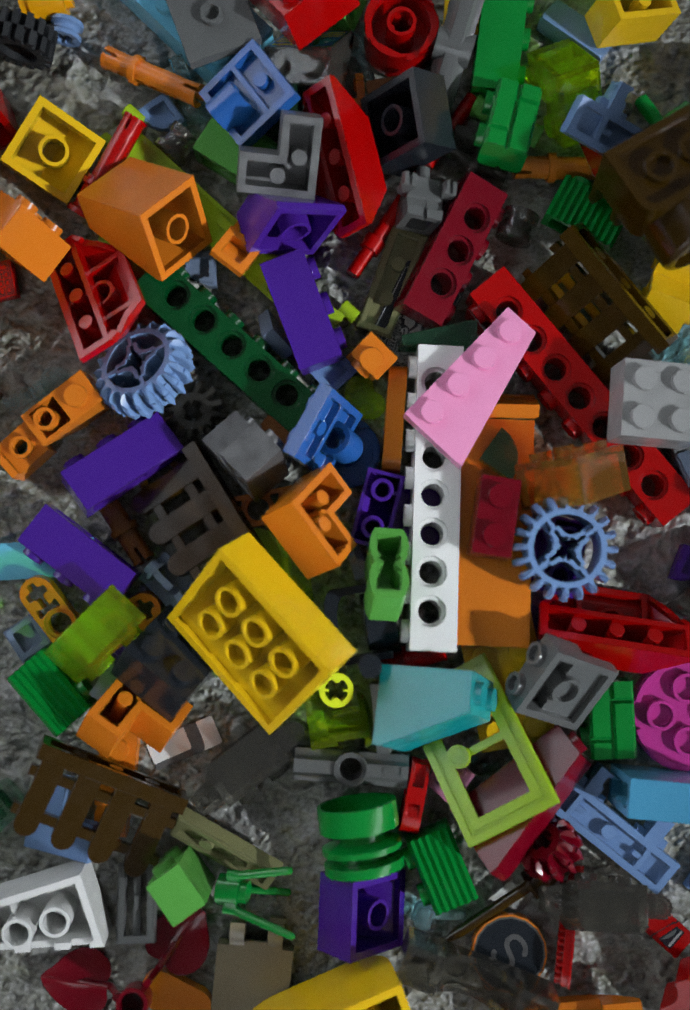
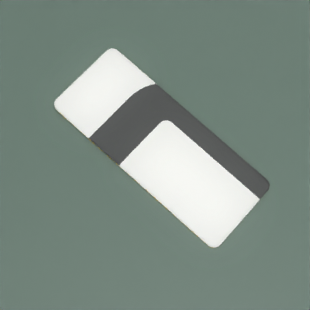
M208 716L178 729L160 753L148 744L146 746L155 768L161 770L222 743V739L212 716Z

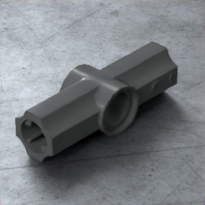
M450 0L444 24H441L431 56L433 63L430 72L444 75L449 109H452L463 69H467L477 36L474 33L484 0Z
M295 745L294 780L341 783L347 787L374 785L407 788L409 753L391 752L390 754H377L376 750H362L355 746L336 748ZM346 758H355L360 761L362 766L357 773L347 774L342 771L340 764Z

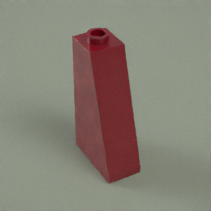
M555 725L531 744L561 803L474 846L475 851L489 873L502 881H505L512 875L591 766L582 754L588 748L573 730L567 734L559 725ZM513 758L468 795L478 816L481 817L530 792Z

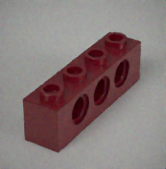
M472 171L458 180L457 197L445 205L443 221L430 234L393 307L394 310L428 330L440 327L442 324L446 325L451 320L456 310V306L453 303L458 293H462L472 279L473 274L469 271L474 261H478L484 255L489 245V241L486 238L491 228L494 229L498 226L506 211L502 206L508 194ZM465 214L473 218L475 223L474 230L466 225L464 220ZM448 246H452L457 250L458 262H454L448 256ZM432 278L440 281L442 285L441 295L436 294L432 290Z

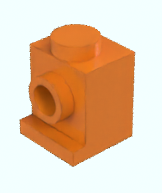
M370 330L348 353L346 358L365 379L373 382L375 379L378 380L395 363L398 356Z
M23 422L0 442V465L13 479L25 481L57 451L51 445L43 446L27 424ZM26 442L28 446L27 451L19 454L17 449Z

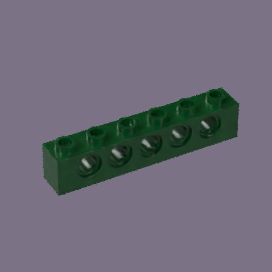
M182 266L163 282L145 272L137 281L146 302L145 306L167 326L180 333L188 345L265 414L273 417L290 433L299 422L306 409L309 397L315 393L317 387L312 383L306 387L296 378L300 373L292 364L284 358L279 363L269 354L272 350L271 346L259 335L255 334L251 338L242 330V327L245 325L244 322L231 310L228 309L224 314L214 304L218 300L203 285L196 289L188 282L187 279L190 275ZM179 292L187 294V300L183 305L179 307L170 306V299L174 294ZM209 316L215 319L214 326L209 331L201 332L197 330V323L201 318ZM236 340L243 344L242 350L238 355L231 357L224 354V347L228 342ZM255 366H268L270 368L268 378L264 381L253 380L251 378V371ZM285 389H292L298 393V399L291 406H283L278 403L279 394Z

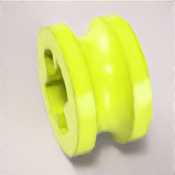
M337 671L318 689L323 703L327 706L341 708L347 705L353 698L354 687L347 675ZM333 680L335 683H339L343 680L346 683V687L342 688L346 693L341 699L337 696H332L331 698L326 696L325 692L329 691L326 685L329 681Z

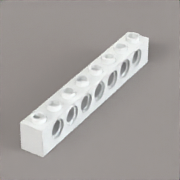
M418 344L415 356H409L407 378L414 379L413 393L408 392L406 411L427 391L425 382L429 380L436 381L464 353V346ZM412 426V429L406 430L405 452H412L411 467L405 466L404 489H410V504H404L403 527H409V551L405 565H408L409 587L404 604H407V618L400 619L399 642L406 643V651L457 652L461 468L458 469ZM428 452L437 454L441 459V467L433 469L426 466L423 462V454ZM426 489L435 490L440 496V505L432 507L425 504L421 496L422 491ZM425 526L435 528L439 533L438 544H426L420 535L421 528ZM431 564L437 569L439 576L436 583L428 584L420 578L419 569L421 565ZM422 602H430L436 607L438 614L433 623H426L420 619L418 608Z

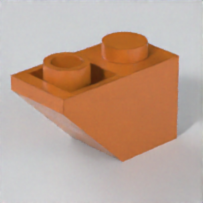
M79 370L22 414L21 418L40 443L46 447L86 428L108 411L110 407L100 396L95 386V379L84 371Z

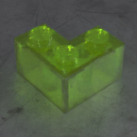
M567 38L528 52L529 67L526 68L525 75L527 84L540 87L543 91L541 97L546 103L547 115L543 118L545 131L549 138H553L563 148L579 143L560 132L576 96L585 95L595 101L599 95H602L599 61Z
M112 584L43 653L76 684L85 678L93 681L115 661L111 653L120 644L126 648L142 632L138 625L146 616Z

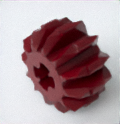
M554 816L520 863L524 866V870L530 877L539 878L541 882L549 885L553 878L564 883V873L567 871L576 874L573 863L584 860L582 852L579 850L583 843L581 837L574 831L575 828L569 821H566L564 818L559 820L557 816Z

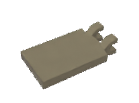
M233 915L230 922L229 938H219L217 944L211 1010H252L267 998L290 988L294 945L283 944L284 937L268 931L267 941L246 939L248 921ZM271 915V922L285 928L286 916Z

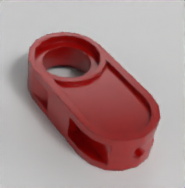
M411 756L407 788H404L399 814V831L414 834L419 832L431 767L426 758L420 759L416 756Z

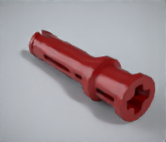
M125 111L120 124L92 173L88 172L84 175L82 179L84 184L79 192L125 161L147 124ZM76 196L75 200L69 202L66 207L85 218Z

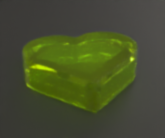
M356 375L348 381L344 398L363 414L361 420L375 421L384 414L386 405L384 398L379 393L374 392L372 381L369 378L365 379L362 375Z

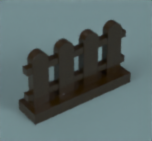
M582 221L570 226L559 236L564 245L560 241L555 242L549 248L553 255L536 271L530 266L522 273L526 280L521 284V287L533 301L541 297L550 308L544 314L557 329L564 325L573 335L568 340V343L581 358L587 353L597 364L591 370L604 386L610 383L611 368L624 358L652 360L655 357L651 351L652 349L659 355L679 338ZM579 262L589 272L588 274H586L585 271L580 267V265L578 264ZM569 272L577 281V284L558 299L550 288ZM603 291H605V293H606V294L610 297V299L613 301L612 304H611V302L606 298V296L602 293ZM593 301L602 312L582 328L574 316ZM629 320L638 332H635L626 321ZM617 329L626 341L606 356L597 345Z
M192 441L182 449L187 458L186 461L182 463L177 458L170 463L173 469L152 484L148 480L138 484L141 491L133 497L132 507L134 511L141 515H150L153 512L157 515L160 521L151 527L149 536L154 543L160 546H166L170 543L174 544L178 552L173 554L167 563L168 570L173 575L185 577L191 573L193 579L196 580L202 572L200 567L210 561L219 548L248 532L267 551L209 454L195 441ZM200 481L206 489L201 493L195 485ZM187 491L191 500L168 514L164 505ZM218 511L224 519L220 524L214 516ZM205 521L209 531L187 545L182 535Z
M44 734L36 754V759L42 761L40 765L34 762L31 763L27 774L34 776L23 801L20 802L14 799L10 808V812L16 814L13 823L15 832L20 836H29L36 831L39 823L52 827L51 843L58 850L70 848L76 837L90 841L88 844V857L97 864L106 862L113 850L125 855L123 860L124 870L131 877L142 875L149 864L156 866L160 855L154 851L165 827L172 830L177 820L171 816L172 812L183 815L189 802L186 790ZM64 770L78 774L77 778L75 779L63 774ZM103 784L114 788L113 793L101 789L100 785ZM57 785L71 790L59 816L45 811ZM137 798L150 802L148 807L137 803ZM93 800L107 804L95 830L82 825ZM130 813L142 818L131 843L119 839Z

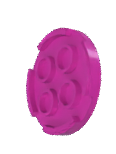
M690 663L644 673L633 688L636 742L645 754L659 764L673 770L690 771Z

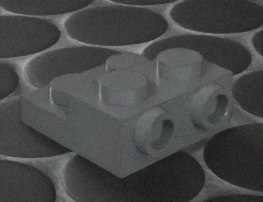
M546 633L540 642L530 644L526 652V662L520 671H513L508 675L505 683V694L516 713L576 731L618 676L619 672L612 663L583 654L576 643Z

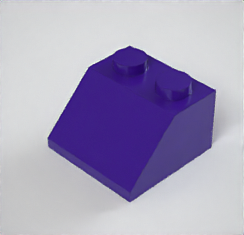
M249 193L236 216L241 233L245 237L247 254L259 251V254H286L302 248L305 255H313L346 213V208L344 204L315 195V200Z
M402 868L391 875L358 882L331 880L325 876V871H321L317 950L347 963H353L403 946L406 869Z

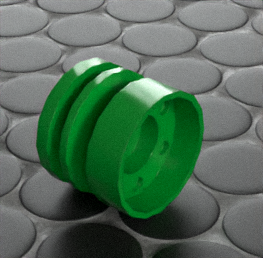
M386 792L349 794L332 798L317 806L320 835L325 838L334 839L322 846L323 857L327 859L324 862L326 877L341 882H358L391 875L405 866L403 851L399 849L402 846L401 835L387 832L399 825L397 803L394 794Z

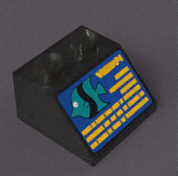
M352 30L325 31L300 51L281 34L267 44L263 50L301 97L296 104H302L303 92L329 74L334 75L345 88L354 33Z

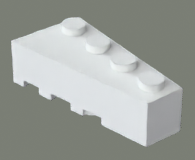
M74 860L0 883V950H14L15 953L30 952L32 948L54 947V950L71 949L72 945L90 944V948L105 946L112 928V922L92 862L86 864Z

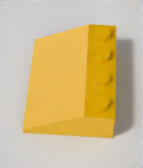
M249 532L218 549L167 617L269 735L285 722L357 652Z

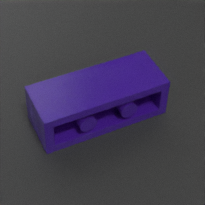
M299 248L261 263V270L299 370L303 376L345 360L341 350L347 348L348 345L341 327L333 328L328 315L335 311L327 291L323 293L318 291L315 280L322 277L314 256L306 259L303 249Z
M158 412L152 414L150 419L141 415L137 420L134 419L128 424L127 427L129 429L117 437L115 434L106 436L96 444L97 449L85 457L83 454H78L63 465L64 470L60 472L61 481L87 518L123 496L144 480L149 479L171 465L170 463L175 459L181 458L183 446Z
M45 504L17 539L26 547L23 553L40 565L45 561L55 569L53 576L70 588L75 584L85 592L83 599L100 611L103 607L107 610L114 609L142 574L138 569L134 568V566L53 505Z

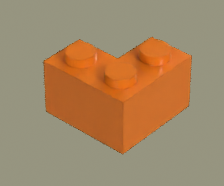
M1 190L0 252L45 282L70 250L71 246L60 237L63 230L44 216L42 218L37 213L39 209L20 194L14 199Z
M331 462L300 477L261 517L307 580L339 567L357 545L335 514L353 492Z
M116 679L88 711L76 736L106 758H108L129 731L160 753L180 728L193 705L187 702L173 720L169 722L121 681Z

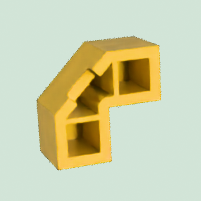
M655 257L651 265L653 271L647 286L642 288L641 292L673 331L678 334L683 324H690V265L677 270H666Z

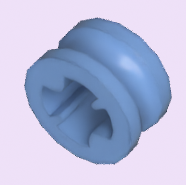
M53 14L51 24L54 27V31L58 33L57 43L65 47H79L82 41L79 35L84 31V24L79 19L68 14Z

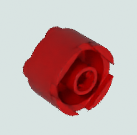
M371 0L364 16V53L366 60L378 72L391 77L400 75L411 67L424 69L430 63L439 29V18L433 1Z

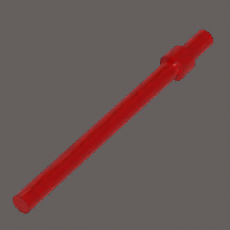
M467 93L451 116L454 137L470 115L473 104L477 99L472 93ZM440 158L424 166L429 167L431 172ZM399 194L373 232H368L359 244L361 249L346 270L353 278L359 279L373 257L377 258L385 247L384 240L395 224L396 208L400 199Z

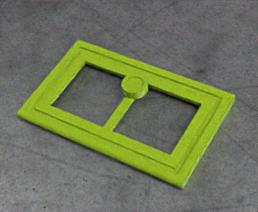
M485 653L478 655L455 669L474 671L493 682V688L497 690L498 700L496 710L491 712L500 732L469 748L463 745H454L447 751L442 739L422 746L469 848L561 803ZM504 739L530 792L479 817L456 769L467 767L471 761V756Z

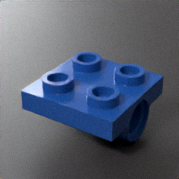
M253 38L199 92V95L206 102L205 107L208 112L231 135L238 146H253L280 120L281 109L290 110L301 99L299 94Z
M320 382L315 393L309 397L306 409L296 427L289 433L287 443L282 451L310 471L329 462L334 467L337 462L344 465L352 464L359 459L363 452V441L354 432L363 414L334 388ZM345 438L342 445L336 448L339 441Z

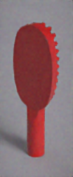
M574 863L576 874L570 873L567 881L566 904L568 912L560 913L553 980L555 984H560V987H565L570 990L577 912L581 904L584 866Z

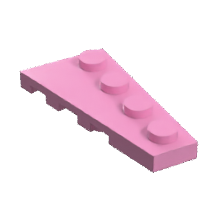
M507 307L404 413L403 418L460 469L536 332Z

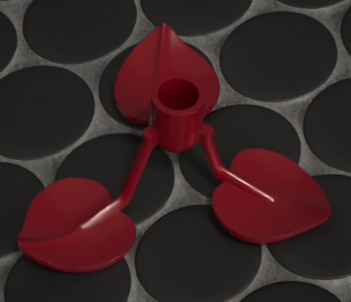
M200 908L175 927L170 924L165 915L157 919V941L145 944L148 954L159 959V961L144 982H131L122 992L118 990L113 982H108L112 966L108 957L97 948H76L46 970L40 979L50 996L67 1010H102L107 1003V990H110L113 995L112 1000L116 1002V1010H148L153 1000L150 985L164 965H166L171 973L183 976L194 973L207 958L210 936L206 912Z

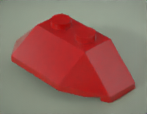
M329 74L303 92L302 105H304L303 112L320 114L323 118L315 195L345 205L346 213L332 231L339 238H346L372 224L385 196L387 187L369 117L337 78Z
M72 234L64 239L71 248L51 273L50 278L78 358L81 362L85 363L125 337L146 302L127 256L110 244L85 240L81 236Z
M582 586L584 593L582 600H575L573 597V599L568 598L567 602H560L557 595H553L551 599H544L539 604L538 638L540 640L546 633L576 643L583 654L610 662L617 670L644 674L690 663V622L684 618L681 620L671 609L649 594L597 587L598 591L591 594Z

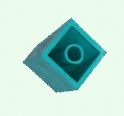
M382 664L372 744L407 752L490 721L491 712H495L497 707V690L493 688L492 681L474 671Z

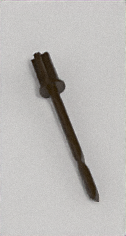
M523 870L520 873L525 882L457 925L447 936L436 939L416 952L411 957L409 966L412 967L423 963L443 950L449 942L463 937L528 893L532 892L538 900L541 898L539 893L558 881L553 878L550 884L547 885L541 882L539 878L530 877ZM567 871L566 873H564V877L569 875L571 872Z

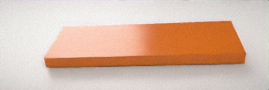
M488 419L461 467L457 645L528 648L530 646L531 590L529 586L531 577L524 581L520 580L518 575L527 569L526 565H512L513 559L522 557V551H512L511 559L505 561L469 556L466 553L476 483L482 474L522 480L515 528L527 529V526L519 518L523 514L533 517L530 507L533 505L535 420ZM514 535L513 543L522 544L523 538Z

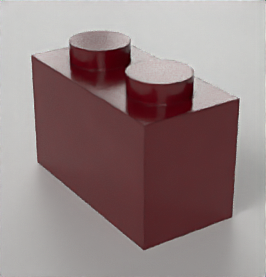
M482 474L477 480L466 555L501 561L511 559L522 480Z

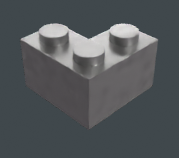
M281 109L277 149L239 145L236 176L237 192L315 200L323 126L321 115Z
M236 410L201 439L210 455L255 503L289 475L285 462L288 457L282 451L284 444L271 429L264 432L250 416L244 419Z

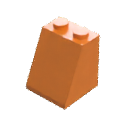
M129 157L77 194L89 228L159 281L163 282L213 242L194 175Z

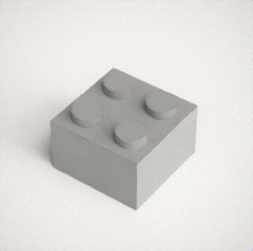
M624 358L613 366L610 374L606 443L679 450L689 447L690 364Z

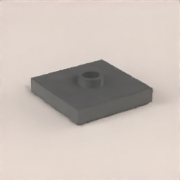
M166 0L191 70L237 54L252 38L259 45L262 44L261 35L247 0Z

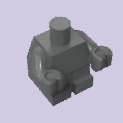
M418 166L412 175H409L410 171L408 170L404 171L401 175V182L396 190L400 195V199L396 208L395 228L429 236L443 221L444 211H442V205L457 197L458 184L453 181V184H450V180H445L441 188L440 181L430 179L429 167Z

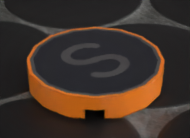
M501 911L474 930L471 944L472 962L480 978L492 988L505 992L523 990L535 983L544 971L547 960L546 941L537 924L525 914Z

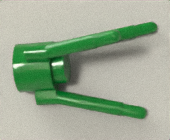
M292 867L243 871L228 869L227 873L221 872L215 885L214 901L217 905H223L222 914L237 916L289 940L295 938L293 932L240 908L241 904L247 905L249 903L251 894L290 896L292 893L290 889L269 886L267 890H264L257 885H252L250 880L245 879L290 875L293 873Z

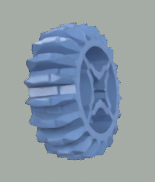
M152 321L148 326L139 323L136 330H129L125 337L105 350L106 356L97 359L100 368L94 372L97 378L95 386L100 396L104 399L103 401L117 414L137 420L141 415L150 419L154 411L163 414L164 406L169 403L176 405L175 397L178 394H186L184 384L193 381L190 372L196 367L192 360L194 357L192 350L183 336L166 324L158 325Z
M568 495L560 497L558 507L553 497H548L544 502L546 511L538 503L530 507L535 519L526 514L520 516L519 520L527 526V529L515 528L514 535L523 538L522 544L513 543L512 551L521 550L522 557L513 559L512 565H526L527 569L520 572L518 577L523 581L531 576L534 577L529 586L532 592L538 591L542 585H545L543 598L551 599L557 589V597L560 602H567L569 590L575 600H582L584 596L582 586L589 593H596L598 589L593 579L595 578L599 582L607 583L609 577L601 571L602 568L615 569L616 563L608 560L607 554L618 553L619 548L617 546H608L607 539L615 538L617 533L615 531H603L602 527L610 522L607 516L597 520L594 519L599 510L598 506L592 505L583 512L585 499L577 498L571 508V501ZM555 516L569 517L578 521L584 527L579 531L568 534L560 526H555L551 518ZM542 527L544 530L542 534L547 541V547L536 560L534 556V540L538 530ZM559 538H561V542L575 540L567 549L569 559H567V555L552 557L561 547L558 542ZM591 538L593 554L589 566L585 569L586 563L582 558L581 551ZM561 563L568 571H572L576 578L561 582L549 577L543 570L548 566Z

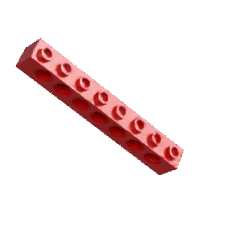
M505 266L500 268L468 295L465 302L468 306L466 311L470 310L480 325L483 324L486 329L498 318L496 315L497 309L509 307L536 332L533 338L537 343V350L532 352L526 350L515 370L516 373L526 383L531 381L539 391L537 397L549 411L554 409L563 420L561 426L572 439L576 440L578 438L587 448L585 451L586 457L595 467H602L611 477L608 480L611 487L621 497L627 496L635 506L632 509L633 513L644 525L648 526L650 524L652 528L663 527L690 505V488H688L687 483L656 447L606 443L607 436L600 438L595 435L592 428L594 420H600L606 426L608 424L609 390ZM545 364H554L559 368L561 374L559 380H551L545 375ZM570 392H577L583 397L584 406L582 409H575L570 405L568 401ZM620 448L626 449L631 455V463L628 467L622 466L617 460V452ZM644 477H649L655 484V491L652 496H648L642 491L641 482Z

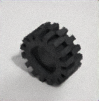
M2 6V9H0V56H3V60L7 62L14 61L20 67L26 65L29 69H34L35 67L39 70H44L45 67L50 68L58 39V33L54 31V27L51 24H46V20L41 17L38 19L34 18L33 13L27 12V14L21 12V9L14 8L11 11L9 7Z

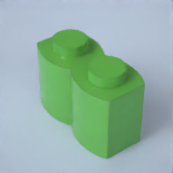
M375 527L372 531L364 565V573L367 580L364 610L369 620L397 622L401 615L409 587V574L405 566L409 542L403 529Z

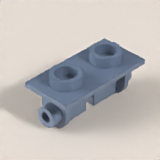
M165 551L157 560H152L143 569L145 572L139 579L166 606L171 604L175 607L194 580L190 575L178 577L170 573L167 563L171 556Z

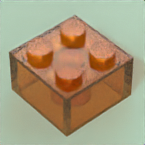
M606 439L583 443V446L575 447V444H566L552 447V450L528 454L529 461L514 465L516 478L522 480L520 491L522 510H531L530 507L535 503H538L543 509L548 508L546 504V498L548 497L556 501L557 507H565L567 504L568 507L581 506L631 490L623 444L607 446Z

